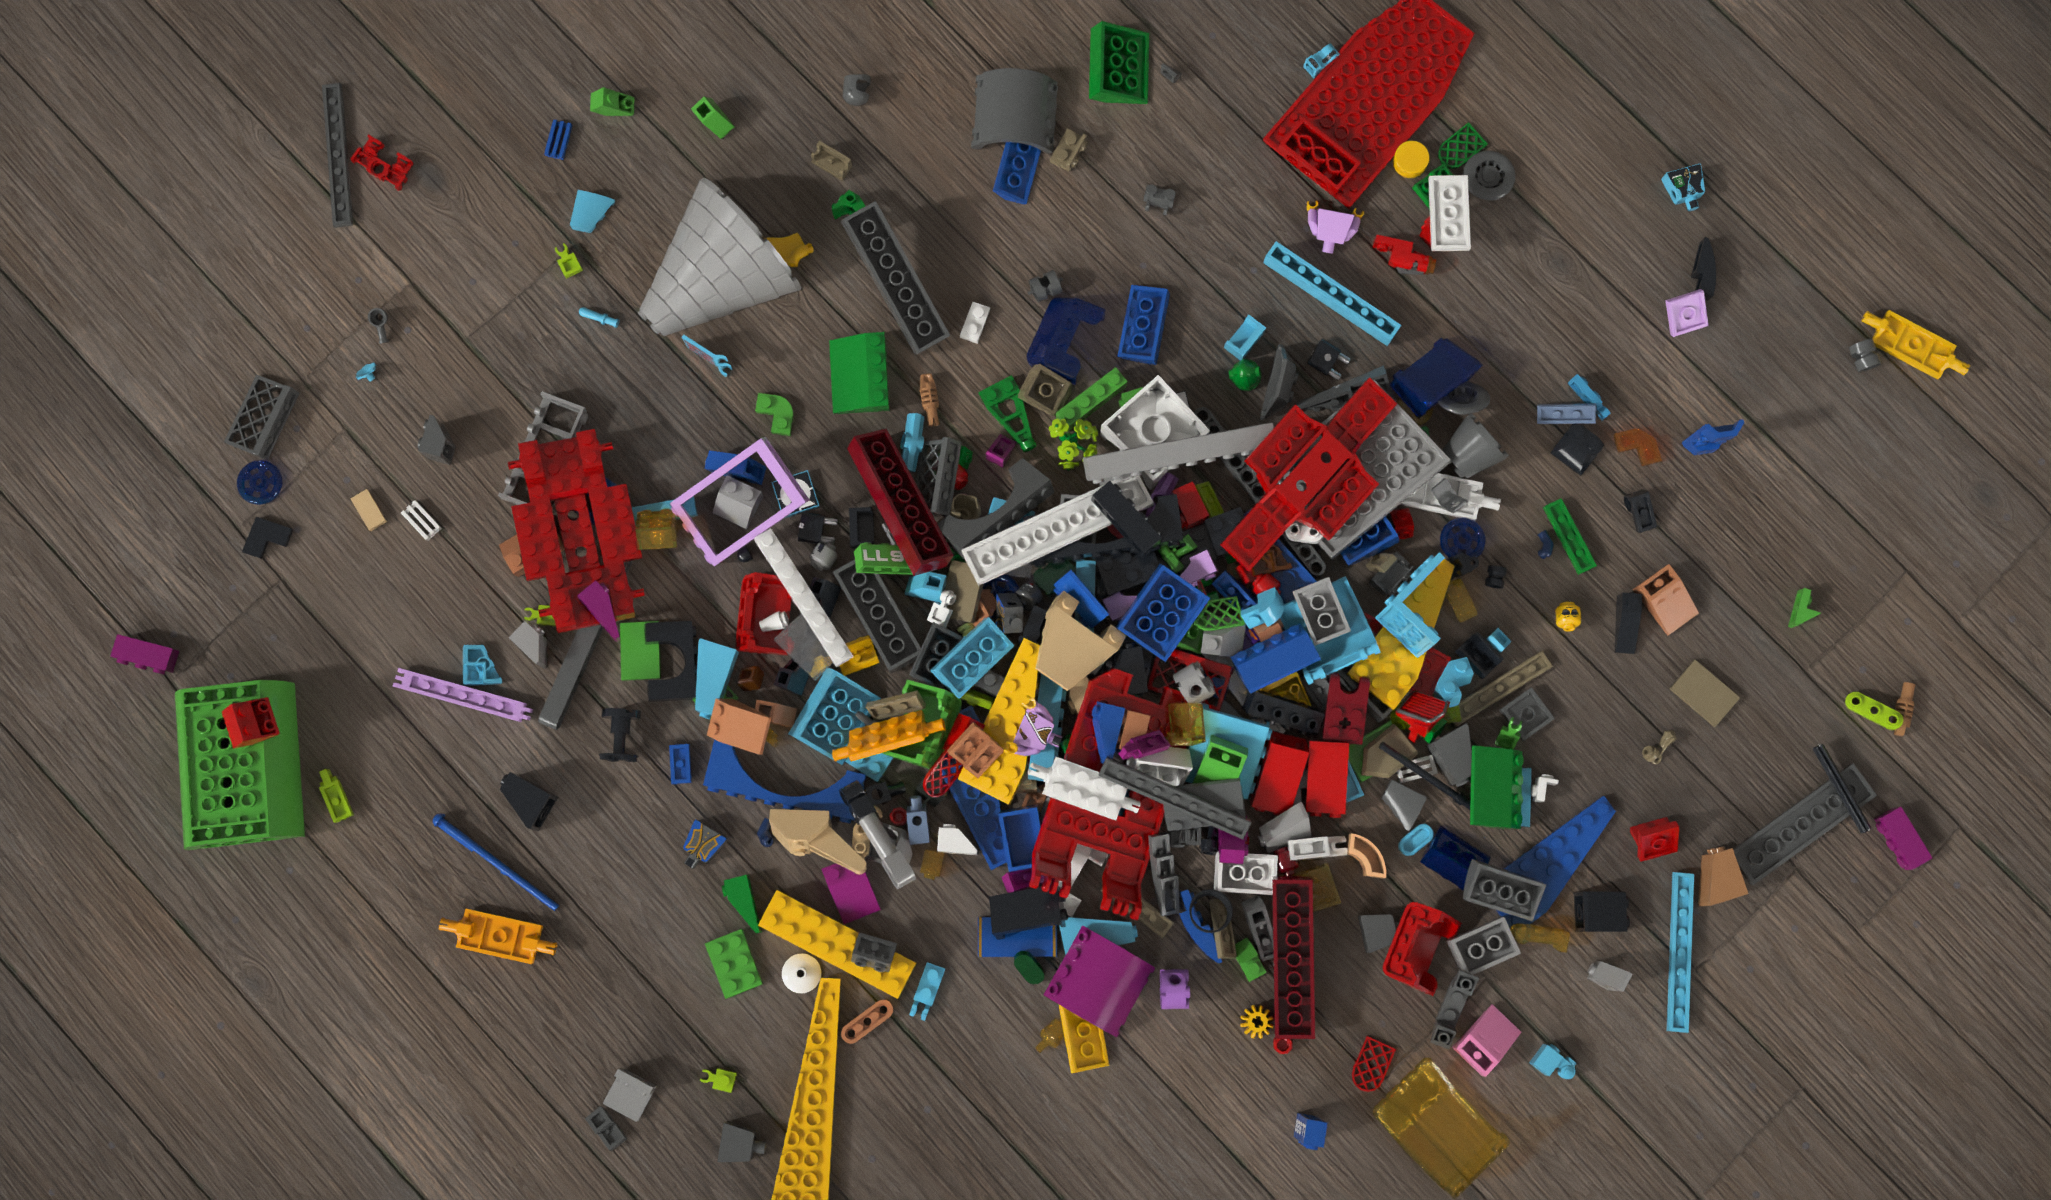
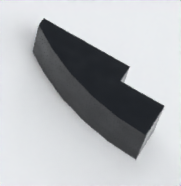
M1704 237L1698 246L1691 278L1698 279L1695 291L1702 289L1705 300L1708 301L1714 296L1716 263L1710 240Z

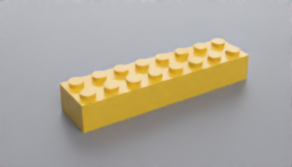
M776 890L758 926L897 999L900 997L917 962L895 951L890 972H878L871 967L857 966L851 962L859 932L779 890Z

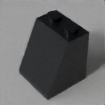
M509 772L501 780V792L528 829L539 831L559 797L524 777Z
M1574 892L1575 932H1627V928L1630 926V919L1627 916L1626 910L1629 907V898L1626 896V892Z

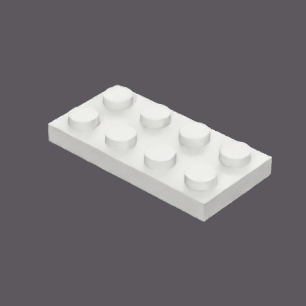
M1468 175L1429 176L1431 251H1469L1471 249Z

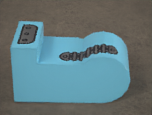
M1330 43L1313 56H1309L1305 60L1303 67L1314 79L1325 66L1340 54Z

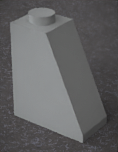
M1302 802L1259 827L1260 836H1258V841L1261 847H1265L1267 854L1288 847L1289 840L1311 838L1309 816Z

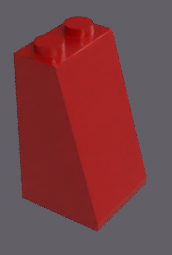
M1272 731L1270 740L1265 741L1264 747H1267L1264 759L1261 758L1259 764L1261 769L1259 776H1256V785L1250 801L1251 807H1254L1255 810L1260 812L1266 810L1279 816L1293 806L1309 756V749L1306 739Z
M1309 742L1306 812H1310V816L1322 817V813H1330L1329 817L1341 818V814L1346 813L1349 743Z

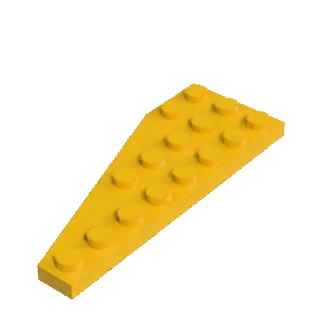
M1446 559L1403 601L1413 613L1416 612L1423 618V622L1428 627L1435 628L1455 567ZM1383 626L1375 636L1381 653L1371 654L1367 659L1356 662L1347 675L1357 683H1359V679L1362 676H1368L1370 679L1369 692L1394 710L1417 681L1426 652L1419 658H1416Z
M1026 638L1023 639L984 722L985 727L983 730L1006 751L1010 749V744L1005 742L1014 741L1027 710L1022 703H1029L1030 699L1026 697L1027 695L1035 699L1036 690L1038 689L1039 671L1035 668L1040 645ZM1003 751L979 778L963 767L958 779L1011 805L1027 771L1028 756L1008 754Z

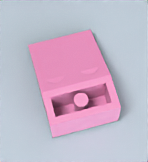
M1491 1004L1452 1048L1481 1076L1486 1077L1501 1061L1521 1034V1031Z

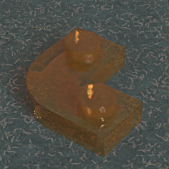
M1637 428L1613 435L1618 453L1637 449L1641 466L1662 461L1654 436L1651 437L1647 432Z

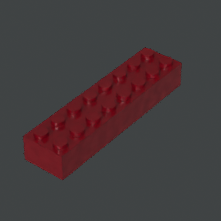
M887 428L854 436L847 449L913 576L946 567L954 555Z
M1273 876L1275 1039H1315L1313 876Z

